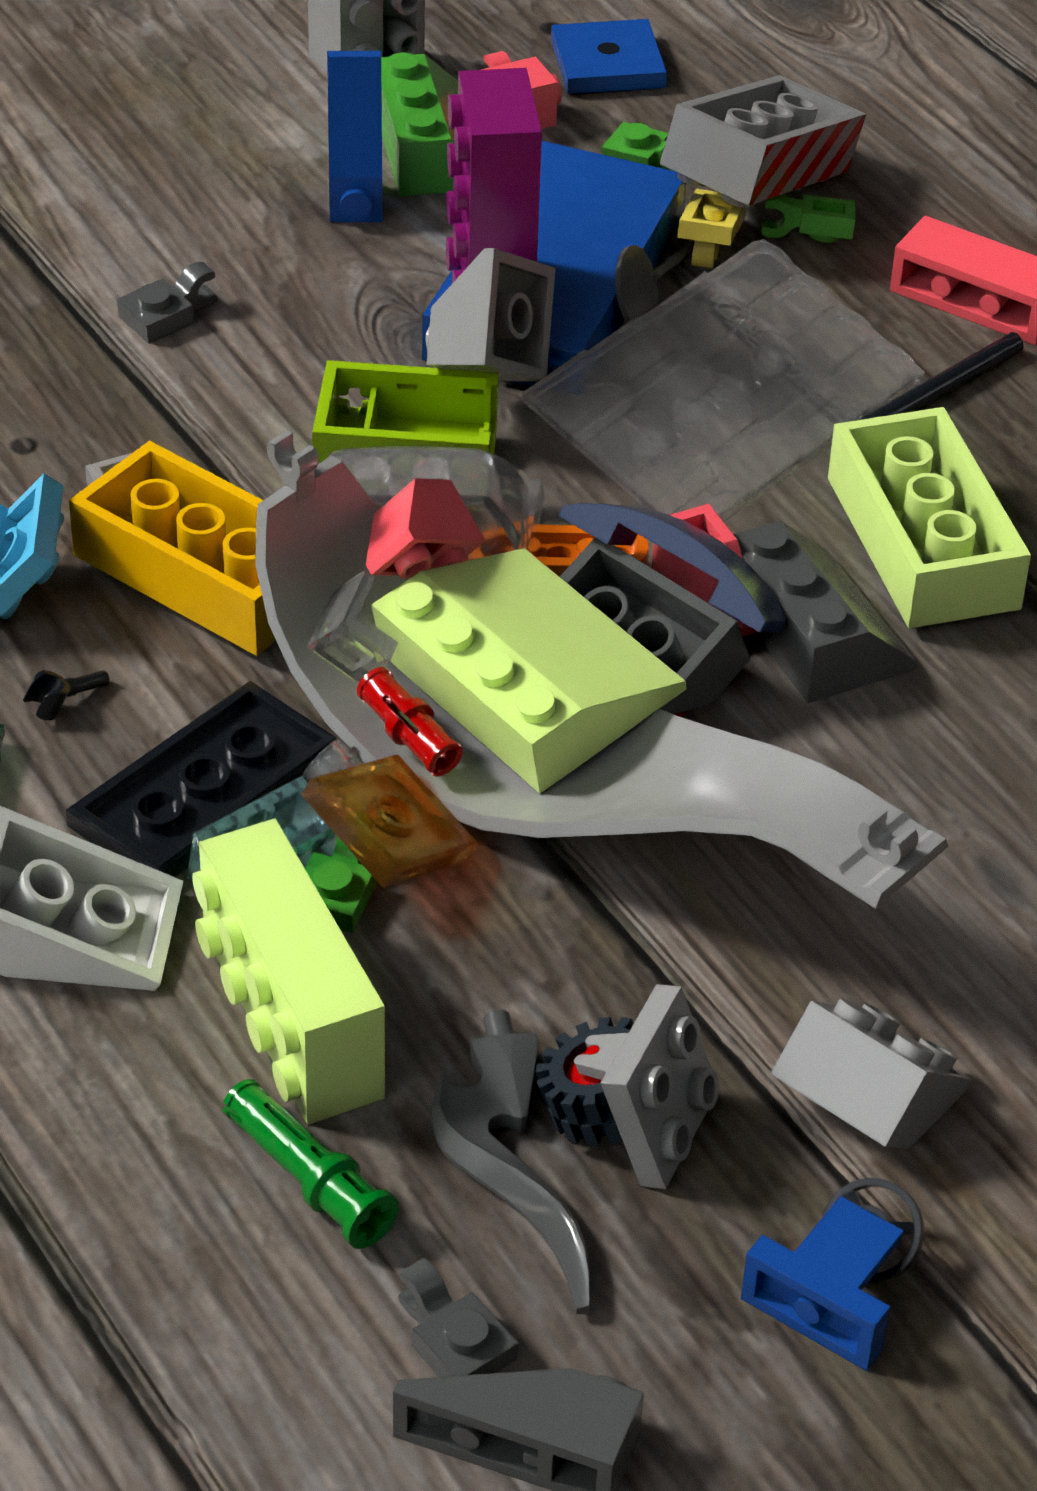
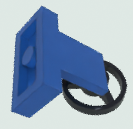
M864 1178L845 1185L830 1199L822 1219L794 1252L763 1234L746 1253L741 1300L863 1370L868 1371L882 1353L890 1306L862 1290L868 1282H883L901 1275L918 1257L924 1240V1221L917 1203L904 1189L884 1179ZM880 1187L897 1193L908 1205L913 1222L892 1221L890 1216L881 1209L870 1205L864 1206L856 1191L864 1188ZM903 1235H914L910 1249L905 1257L894 1267L876 1273L902 1241Z

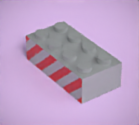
M778 75L677 104L660 165L677 172V178L686 184L697 187L707 186L722 193L721 199L726 203L748 208L761 201L794 190H801L802 187L817 182H824L831 177L848 172L866 114Z

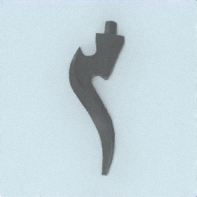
M501 1009L493 1010L487 1013L483 1020L487 1036L471 1039L470 1060L480 1081L472 1086L459 1087L453 1085L445 1074H441L435 1090L432 1107L433 1134L443 1154L456 1167L506 1201L542 1235L561 1265L569 1286L576 1314L588 1315L591 1275L587 1247L579 1223L561 1197L524 1162L490 1134V1131L500 1127L513 1129L520 1134L526 1130L538 1055L537 1033H514L509 1012Z

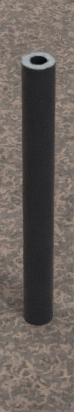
M1010 332L859 420L920 411L1020 353L1024 347L1023 341L1017 333Z

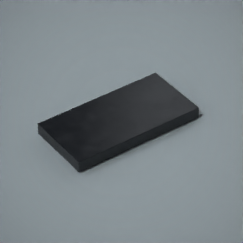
M249 681L67 808V826L92 844L176 877L200 859V841L242 829L340 757V740L252 681Z

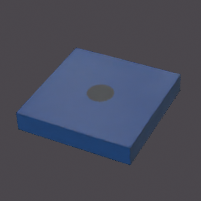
M649 19L551 25V42L567 94L661 89L666 87L667 72Z

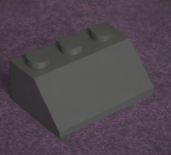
M781 520L733 534L738 540L743 560L768 586L788 620L783 632H757L755 635L807 703L915 670V658L828 550Z
M594 538L560 576L561 579L686 681L687 689L661 707V710L677 714L712 704L750 661L738 622L615 545H608Z

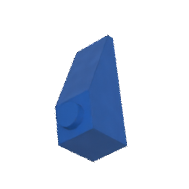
M327 51L330 222H383L381 51Z

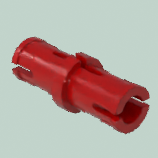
M377 667L363 676L357 686V696L367 703L385 723V732L395 744L406 745L433 776H443L452 771L463 756V748L434 720V711L431 706L422 698H413L385 667ZM400 711L415 724L419 732L400 714Z

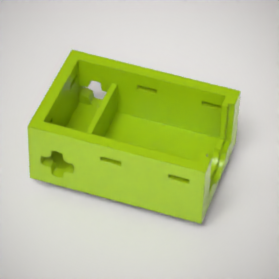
M327 360L312 430V446L317 450L319 463L332 455L343 461L365 491L398 494L415 478L444 479L453 482L462 499L488 500L498 428L499 372ZM349 388H359L361 396L367 397L369 400H363L361 407L355 408L350 406L349 399L340 398V396L347 395Z

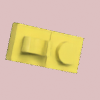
M695 189L679 220L677 238L695 240L692 266L713 269L714 260L718 258L719 245L731 246L745 218L746 208L726 203L721 199L722 193Z

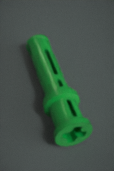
M242 1080L228 1092L223 1101L226 1107L222 1108L223 1113L250 1135L284 1170H287L299 1181L298 1183L302 1187V1194L306 1204L313 1211L326 1212L342 1227V1237L348 1244L355 1249L367 1248L379 1241L390 1230L399 1212V1201L388 1190H376L360 1175V1165L349 1154L332 1153L328 1148H325L311 1132L285 1108L273 1100L256 1080Z

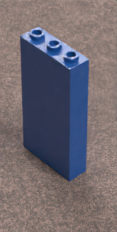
M542 141L537 262L555 268L546 382H509L579 399L624 322L615 288V268L618 255L624 247L637 245L646 252L654 269L679 227V220L685 208L686 183L677 178V172ZM452 271L422 315V360L427 361L425 339L426 332L430 326L431 307L452 285Z

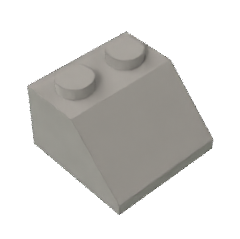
M484 248L431 307L430 326L426 332L425 339L427 348L426 365L444 369L499 372V381L546 382L555 268L495 248Z

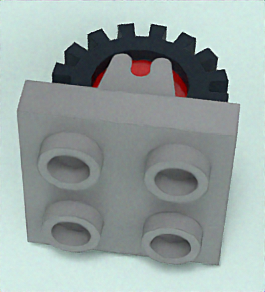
M656 984L635 1023L632 1018L621 1017L617 1026H614L611 1017L599 1018L598 1028L590 1030L588 1023L584 1022L576 1026L577 1036L571 1038L564 1032L555 1040L559 1050L550 1047L545 1049L541 1055L544 1064H537L536 1075L538 1080L536 1081L554 1126L560 1135L565 1133L568 1141L576 1144L584 1136L587 1146H599L602 1136H608L611 1145L623 1142L640 1186L666 1189L680 1161L685 1160L688 1156L692 1139L707 1111L714 1107L717 1101L719 1081L717 1073L710 1066L700 1038L699 1023L691 1014L682 986Z

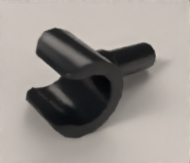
M42 670L35 675L23 701L41 703L36 711V716L42 720H54L66 697L75 696L77 693L108 685L110 681L109 675L106 671L102 670L76 678L64 679L54 672Z

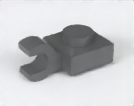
M204 262L193 263L184 269L173 286L162 278L116 299L118 315L148 344L194 323V310L208 308L218 300L217 294L206 285H202L214 279L215 272Z
M425 1258L400 1272L401 1280L409 1288L400 1293L398 1299L408 1314L420 1323L413 1328L412 1346L439 1377L496 1373L517 1360L518 1342L473 1292L454 1302L448 1293L441 1275Z

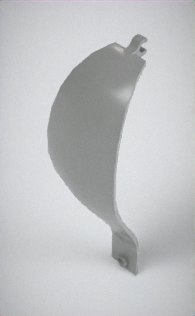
M288 430L267 444L268 458L279 473L284 485L260 502L257 508L255 565L268 624L291 674L324 722L372 771L428 810L480 830L536 838L675 831L753 836L786 849L875 909L949 847L945 837L927 829L911 819L905 812L863 785L822 763L775 745L707 726L658 709L539 794L382 655L371 604L410 578L402 579L400 576L371 575L366 567L373 515L380 507L365 492L343 461L332 455L319 463L317 450L312 445L297 453L293 446V433ZM377 667H385L413 698H422L431 706L434 711V720L463 748V756L452 771L443 776H433L406 745L395 744L385 732V723L367 703L357 696V686L364 675ZM400 711V714L419 732L415 724Z

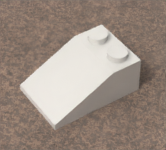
M0 806V975L12 978L156 991L162 980L183 880Z

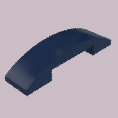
M592 503L563 505L558 515L608 545H633L639 534L716 578L719 582L708 603L760 633L783 632L788 623L780 604L768 586L739 555L715 537L684 520L647 508Z

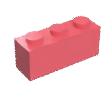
M926 215L895 246L890 291L1006 335L1010 332H1015L1021 337L1022 341L1036 346L1037 256Z

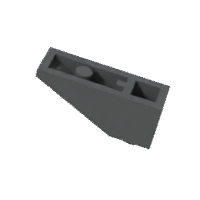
M573 1368L404 1379L398 1381L393 1391V1437L552 1491H617L640 1437L644 1392L627 1387L616 1378L605 1375L594 1376Z

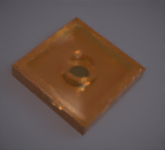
M398 754L311 778L301 794L383 888L468 861L478 846L476 840Z

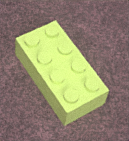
M944 407L834 424L828 480L908 629L1022 609L1031 554Z
M276 818L200 841L201 871L194 872L192 875L195 894L203 909V918L195 921L198 941L207 958L216 956L221 965L220 975L222 984L231 1004L241 1003L247 1013L246 1025L256 1051L258 1053L267 1051L273 1061L272 1072L274 1081L282 1099L285 1102L294 1100L307 1125L385 1099V1006Z

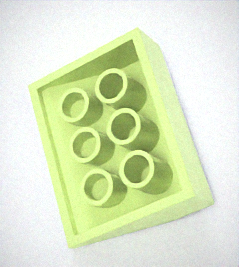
M525 548L420 571L371 604L382 655L539 794L687 689L686 681Z

